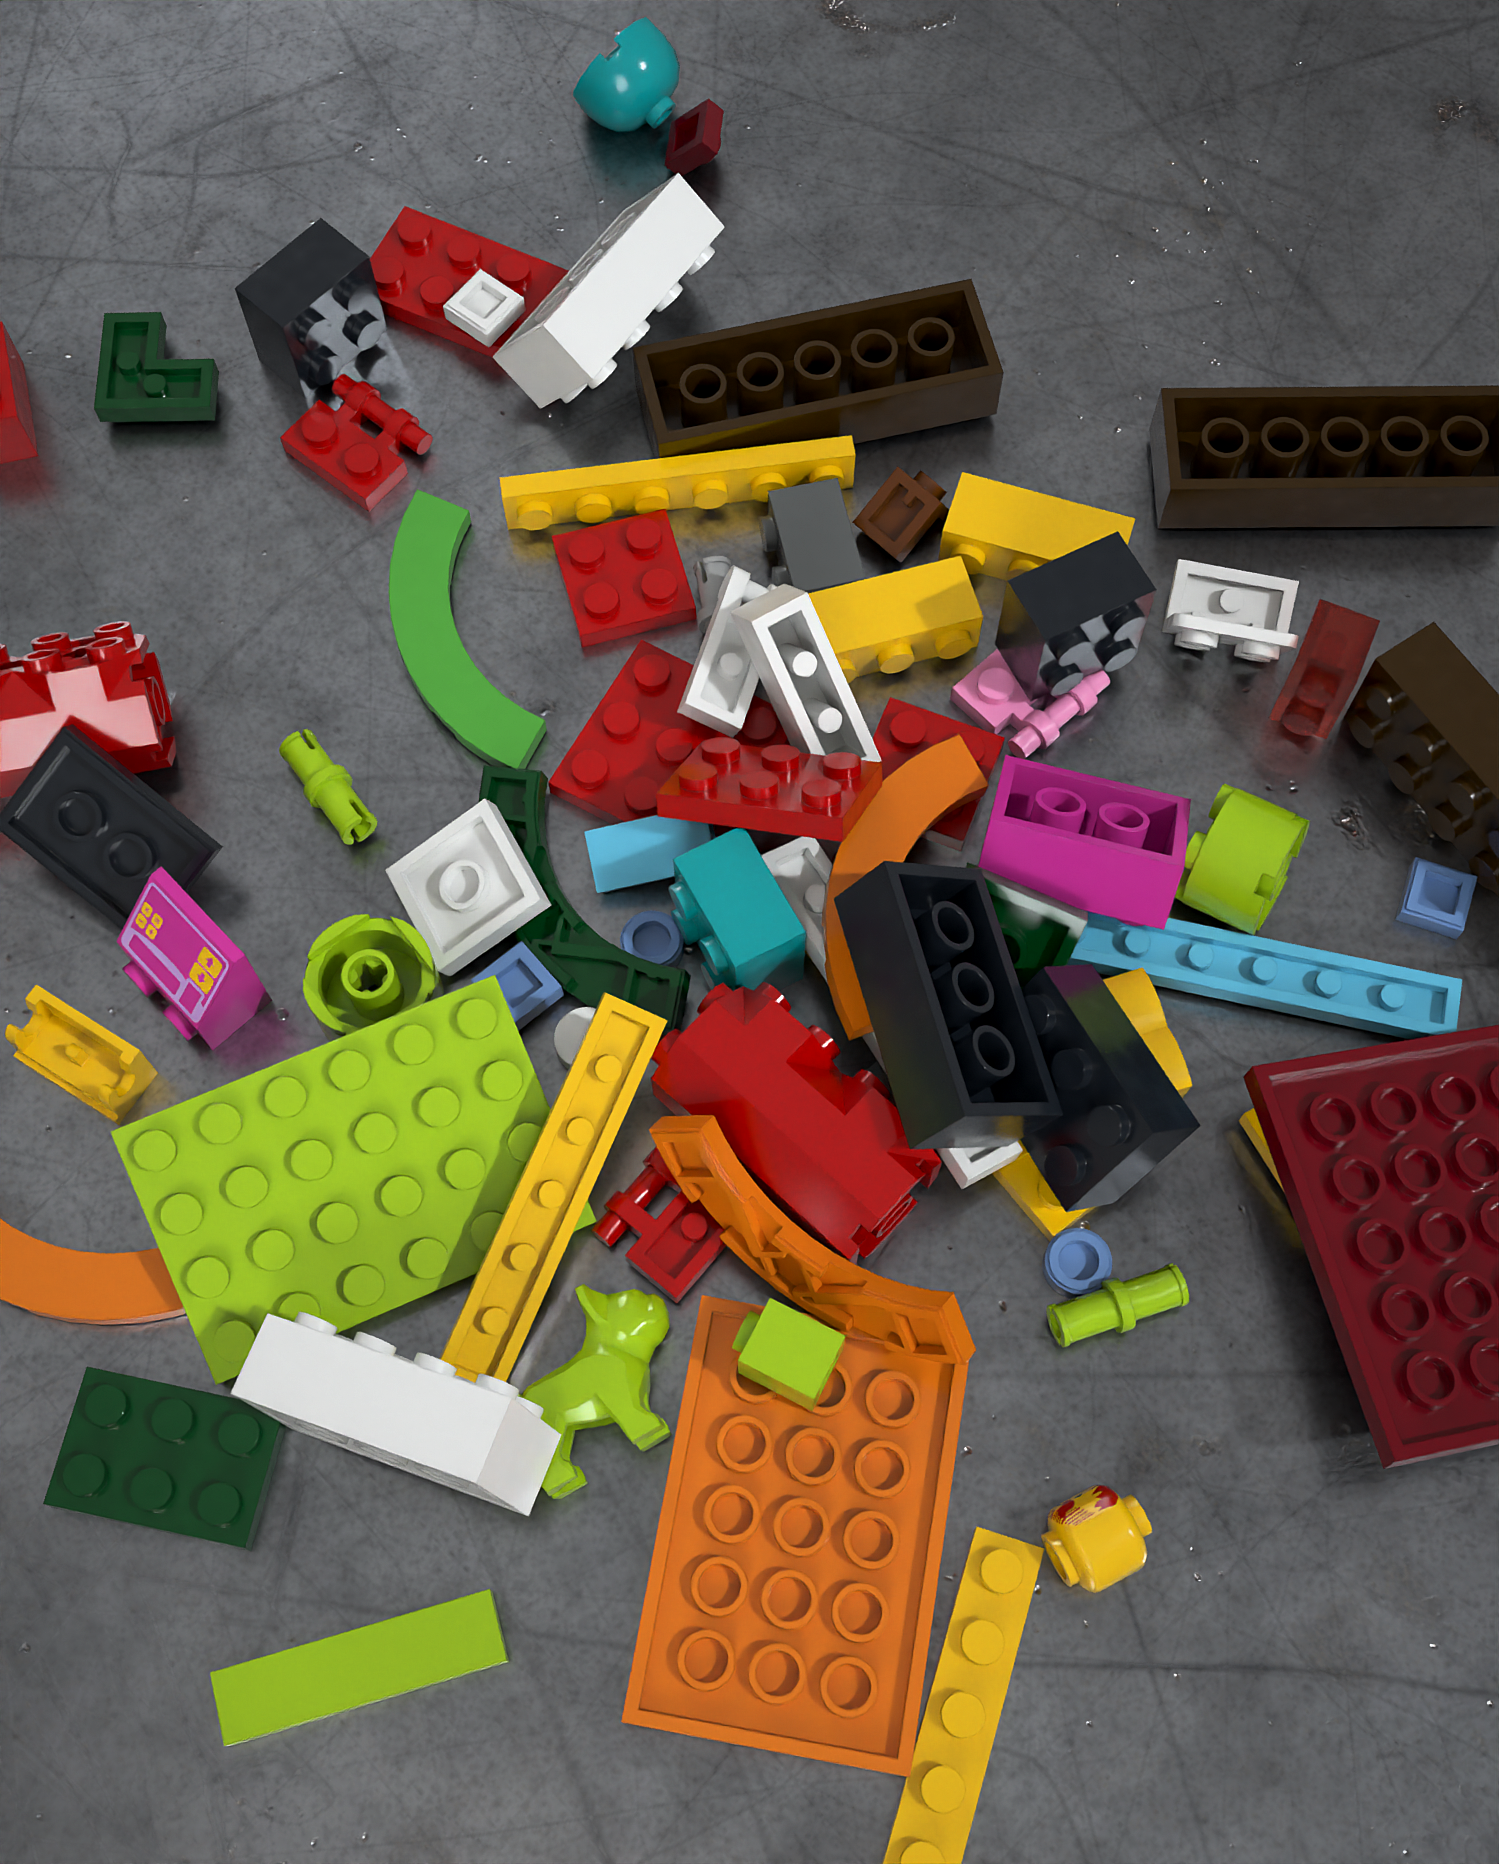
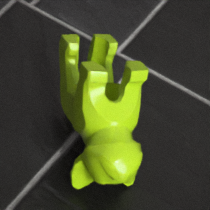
M585 1284L576 1287L577 1298L586 1318V1336L582 1349L567 1363L529 1385L522 1394L518 1393V1397L541 1406L544 1409L541 1420L561 1434L541 1485L547 1495L552 1496L553 1499H562L588 1484L586 1476L580 1467L574 1466L570 1459L575 1430L606 1426L616 1422L633 1445L637 1444L642 1451L650 1449L672 1435L664 1419L660 1418L658 1414L651 1412L649 1404V1362L655 1347L663 1341L670 1324L666 1304L663 1298L657 1294H645L640 1290L631 1289L605 1295L590 1289Z

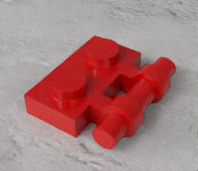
M342 374L334 381L332 392L345 403L335 411L321 400H318L280 437L284 451L370 512L408 474L405 461L398 454L406 446L419 455L424 454L431 446L433 437L419 427L418 418L403 408L395 410L381 400V393L365 381L357 383L348 375ZM368 419L383 429L375 439L359 428Z
M655 1146L642 1161L646 1168L625 1192L622 1193L617 1190L604 1204L603 1207L607 1212L591 1229V1232L608 1247H611L626 1229L636 1234L639 1239L625 1254L626 1262L675 1303H678L727 1245L719 1237L724 1229L707 1211L699 1199L693 1203L690 1202L665 1164L657 1146ZM664 1185L672 1187L678 1192L677 1196L657 1219H654L644 1208Z

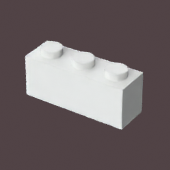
M782 584L730 612L791 746L798 748L802 753L829 755L836 752H848L858 755L861 760L882 761L807 592L787 584Z

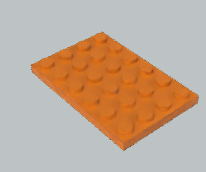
M701 1295L621 1722L910 1777L969 1361L966 1365L934 1362L897 1353L884 1348V1339L875 1337L853 1326L848 1332H844L813 1314L802 1313L846 1336L843 1351L813 1411L738 1373V1359L741 1353L732 1349L736 1335L747 1314L753 1311L761 1315L765 1306Z

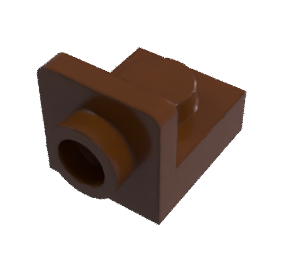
M897 466L852 523L901 563L938 517L946 522L949 509L941 500L947 492L921 470L914 478H911Z

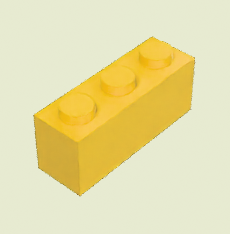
M962 472L942 531L938 561L961 555L968 574L980 573L1008 581L1117 531L1128 545L1135 518Z
M961 555L808 593L847 683L852 682L856 677L879 671L887 674L897 673L907 669L914 662L938 656L942 659L955 658L978 646L983 614Z

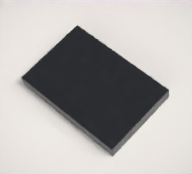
M73 724L63 727L0 813V831L121 929L126 924L153 872L162 866L179 886L188 893L223 847Z

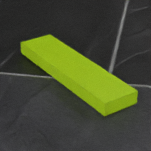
M487 1589L210 1672L223 1744L230 1747L509 1662L493 1591Z

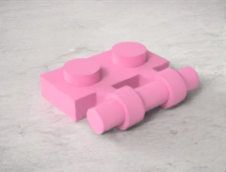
M996 649L952 687L950 700L985 731L999 734L1005 727L1011 724L1018 733L1008 741L1009 749L1016 757L1026 759L1037 748L1046 749L1060 736L1059 729L1075 714L1083 716L1098 702L1097 695L1110 684L1108 675L1101 669L1083 677L1082 681L1069 692L1054 696L1057 699L1043 711L1034 710L1030 705L1036 700L1030 702L999 650Z

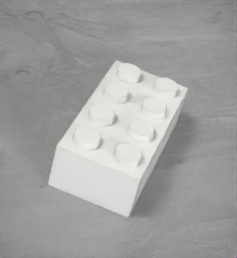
M677 173L623 210L495 353L493 358L540 409L559 398L565 403L570 402L587 385L594 389L617 367V363L612 359L621 347L624 350H628L649 330L650 325L645 320L654 309L657 312L665 309L682 292L683 288L678 281L686 271L689 275L694 274L713 256L715 251L710 244L724 229V225L683 177Z
M298 1312L295 1321L292 1322L267 1313L230 1394L295 1431L529 1516L561 1438L559 1432L541 1420L544 1412L541 1406L518 1397L519 1389L497 1378L479 1374L474 1383L455 1375L457 1368L438 1358L417 1353L414 1361L396 1355V1347L374 1336L357 1332L354 1340L338 1335L336 1334L338 1329L336 1326L313 1315Z

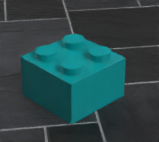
M735 828L673 859L675 884L669 886V892L677 909L671 911V916L683 936L684 942L687 945L696 942L702 951L706 961L701 963V969L711 990L721 983H725L732 991L742 986L755 990L762 982H766L780 991L803 979L806 931L746 829Z

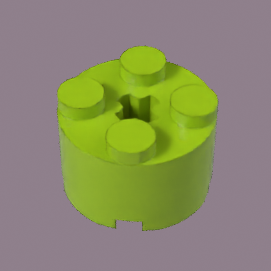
M1224 783L1210 809L1208 818L1213 819V822L1207 833L1205 834L1197 830L1186 848L1184 866L1186 869L1181 876L1174 898L1241 931L1243 930L1251 935H1255L1256 930L1259 931L1285 885L1288 878L1285 875L1292 857L1297 858L1305 840L1310 821L1278 805Z
M369 914L352 915L329 926L313 942L307 955L309 961L305 970V977L303 978V993L309 1008L330 1042L444 995L443 984L426 941L414 927L404 920L391 916L390 920L370 918ZM376 984L379 989L373 992L368 990L370 986Z

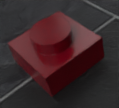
M708 98L671 122L664 166L675 174L679 173L683 176L696 167L709 163L718 154L721 146L720 135L724 110Z

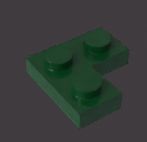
M161 312L104 313L94 410L99 421L215 420L219 371L215 360L164 359L167 325Z

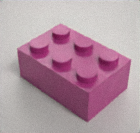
M1005 755L978 867L1081 910L1113 917L1131 926L1146 925L1164 930L1185 866L1191 799Z

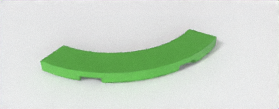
M417 489L404 513L395 538L389 572L388 593L391 621L401 658L413 685L426 706L455 734L459 742L492 766L525 769L547 730L546 722L544 719L524 710L505 697L485 678L466 652L455 628L452 616L450 585L461 541L471 523L469 510Z

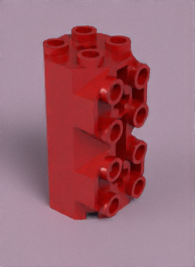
M118 621L95 628L93 636L70 639L68 633L58 632L35 638L31 641L33 652L23 657L9 656L6 644H0V798L15 794L63 727L72 724L132 773L172 766L176 754L175 736L162 738L161 726L165 725V722L173 721L171 705L159 660L155 652L146 653L150 644L146 635L133 634L130 622Z
M762 982L755 990L742 986L732 991L725 983H721L705 996L697 1009L699 1016L683 1032L678 1029L670 1031L655 1047L651 1060L658 1065V1068L651 1077L653 1095L676 1116L714 1115L737 1159L771 1202L813 1239L856 1265L858 1254L864 1259L871 1255L909 1215L918 1203L909 1194L910 1190L918 1182L928 1189L938 1177L942 1161L934 1152V1149L909 1148L898 1109L888 1101L890 1093L885 1085L875 1075L864 1069H860L853 1078L841 1073L833 1062L840 1054V1049L834 1040L818 1026L811 1025L807 1029L789 1013L791 1010L789 1002L775 987Z

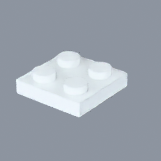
M487 799L480 801L385 870L416 930L426 941L437 970L448 976L455 974L551 906L495 804Z

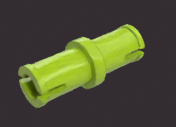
M303 729L302 736L307 741L306 743L298 731L289 735L282 742L279 753L305 785L303 794L311 806L323 810L345 844L351 845L355 839L357 842H361L369 837L375 830L378 821L352 789L353 779L344 766L335 765L311 730Z
M1169 1263L1163 1268L1122 1282L1117 1277L1101 1282L1102 1287L1099 1290L1058 1304L1047 1305L1046 1314L1056 1342L1064 1348L1070 1346L1073 1342L1113 1328L1118 1333L1132 1330L1139 1319L1177 1306L1187 1305L1189 1303V1292L1179 1268L1173 1265V1263Z

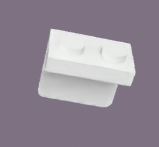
M1178 559L1162 632L1176 634L1174 645L1184 648L1210 651V648H1217L1218 643L1236 646L1235 657L1268 663L1271 659L1279 660L1280 654L1297 648L1299 636L1289 634L1288 630L1299 581Z

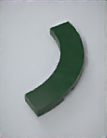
M484 765L479 802L487 799L497 806L551 903L550 907L513 932L518 942L522 941L565 991L588 1007L596 1009L603 993H608L668 1020L663 1029V1035H667L674 1029L681 1031L691 975L685 969L663 966L638 958L609 943L587 925L564 893L553 869L547 847L545 831L547 776L540 770Z

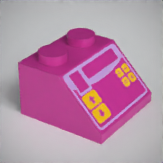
M162 866L153 872L116 941L130 960L122 970L147 998L156 990L164 997L170 1006L162 1011V1014L186 1041H189L198 1034L213 1051L269 1004L272 999L245 954Z

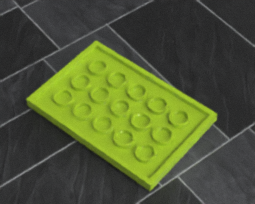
M492 975L110 1131L217 1385L240 1374L267 1313L294 1322L298 1312H304L331 1323L338 1328L336 1333H339L478 1273L551 1109L496 975ZM588 1200L574 1231L597 1222Z

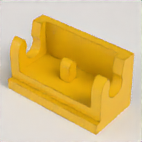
M35 985L25 998L27 1008L33 1011L30 1021L22 1029L9 1024L5 1030L6 1040L17 1050L13 1056L30 1069L119 1125L158 1072L139 1049L40 986Z

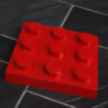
M640 640L548 781L550 793L612 825L657 815L656 793L703 740L717 737L732 738L677 712L694 665L644 640ZM753 695L743 726L732 739L737 740L740 745L762 748L773 745H790L773 705ZM713 824L716 837L737 828Z

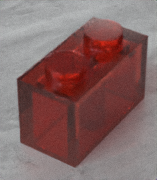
M1320 599L1291 659L1269 719L1283 723L1287 729L1296 734L1305 736L1315 735L1326 740L1358 681L1380 620Z

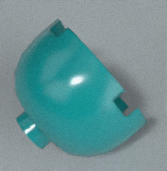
M647 17L633 22L613 39L619 46L606 58L601 53L596 56L580 77L573 91L575 101L590 118L599 125L617 132H633L646 123L654 129L662 124L676 107V104L671 99L679 82L680 65L676 51L666 36Z

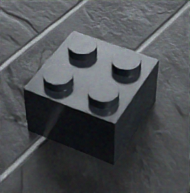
M322 218L312 224L235 288L259 361L305 399L321 385L330 383L338 375L340 369L362 350H367L374 346L381 337V334L387 330L370 257Z
M1117 531L1008 580L995 646L1030 702L1049 693L1052 696L1065 694L1075 688L1082 681L1083 677L1103 668L1108 672L1117 670L1135 657L1157 589Z

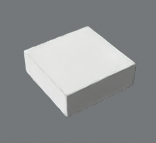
M481 269L443 305L445 318L487 347H490L526 311L524 297Z

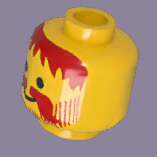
M1097 1484L1050 1510L1047 1520L1049 1531L1042 1534L1041 1539L1050 1561L1067 1586L1071 1587L1078 1583L1087 1591L1100 1592L1140 1570L1145 1565L1147 1548L1143 1537L1152 1533V1527L1146 1513L1133 1495L1130 1494L1121 1499L1110 1487Z

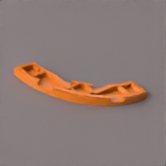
M960 735L933 745L905 762L882 782V787L846 839L841 842L834 858L825 888L821 924L824 928L826 956L824 966L833 1003L849 1041L871 1033L874 1030L834 898L883 861L904 862L906 856L922 834L924 835L932 826L952 811L984 796L989 784Z
M714 1115L662 1116L649 1128L665 1164L691 1203L699 1199L707 1211L724 1229L719 1235L721 1240L754 1272L790 1300L844 1332H848L853 1326L875 1337L884 1339V1348L897 1353L934 1362L966 1365L975 1353V1345L954 1292L924 1289L879 1276L837 1255L813 1239L773 1204L753 1181L726 1141Z
M0 1218L1 1301L39 1316L73 1323L99 1325L145 1323L186 1314L159 1248L125 1253L77 1251L35 1239L10 1226Z

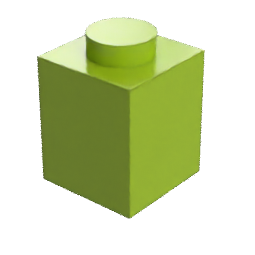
M769 1298L761 1315L753 1311L747 1314L736 1335L732 1349L741 1353L738 1359L739 1374L813 1411L843 1351L846 1336Z

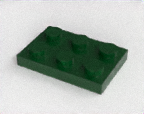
M86 1367L43 1504L56 1509L251 1551L286 1425L237 1398Z

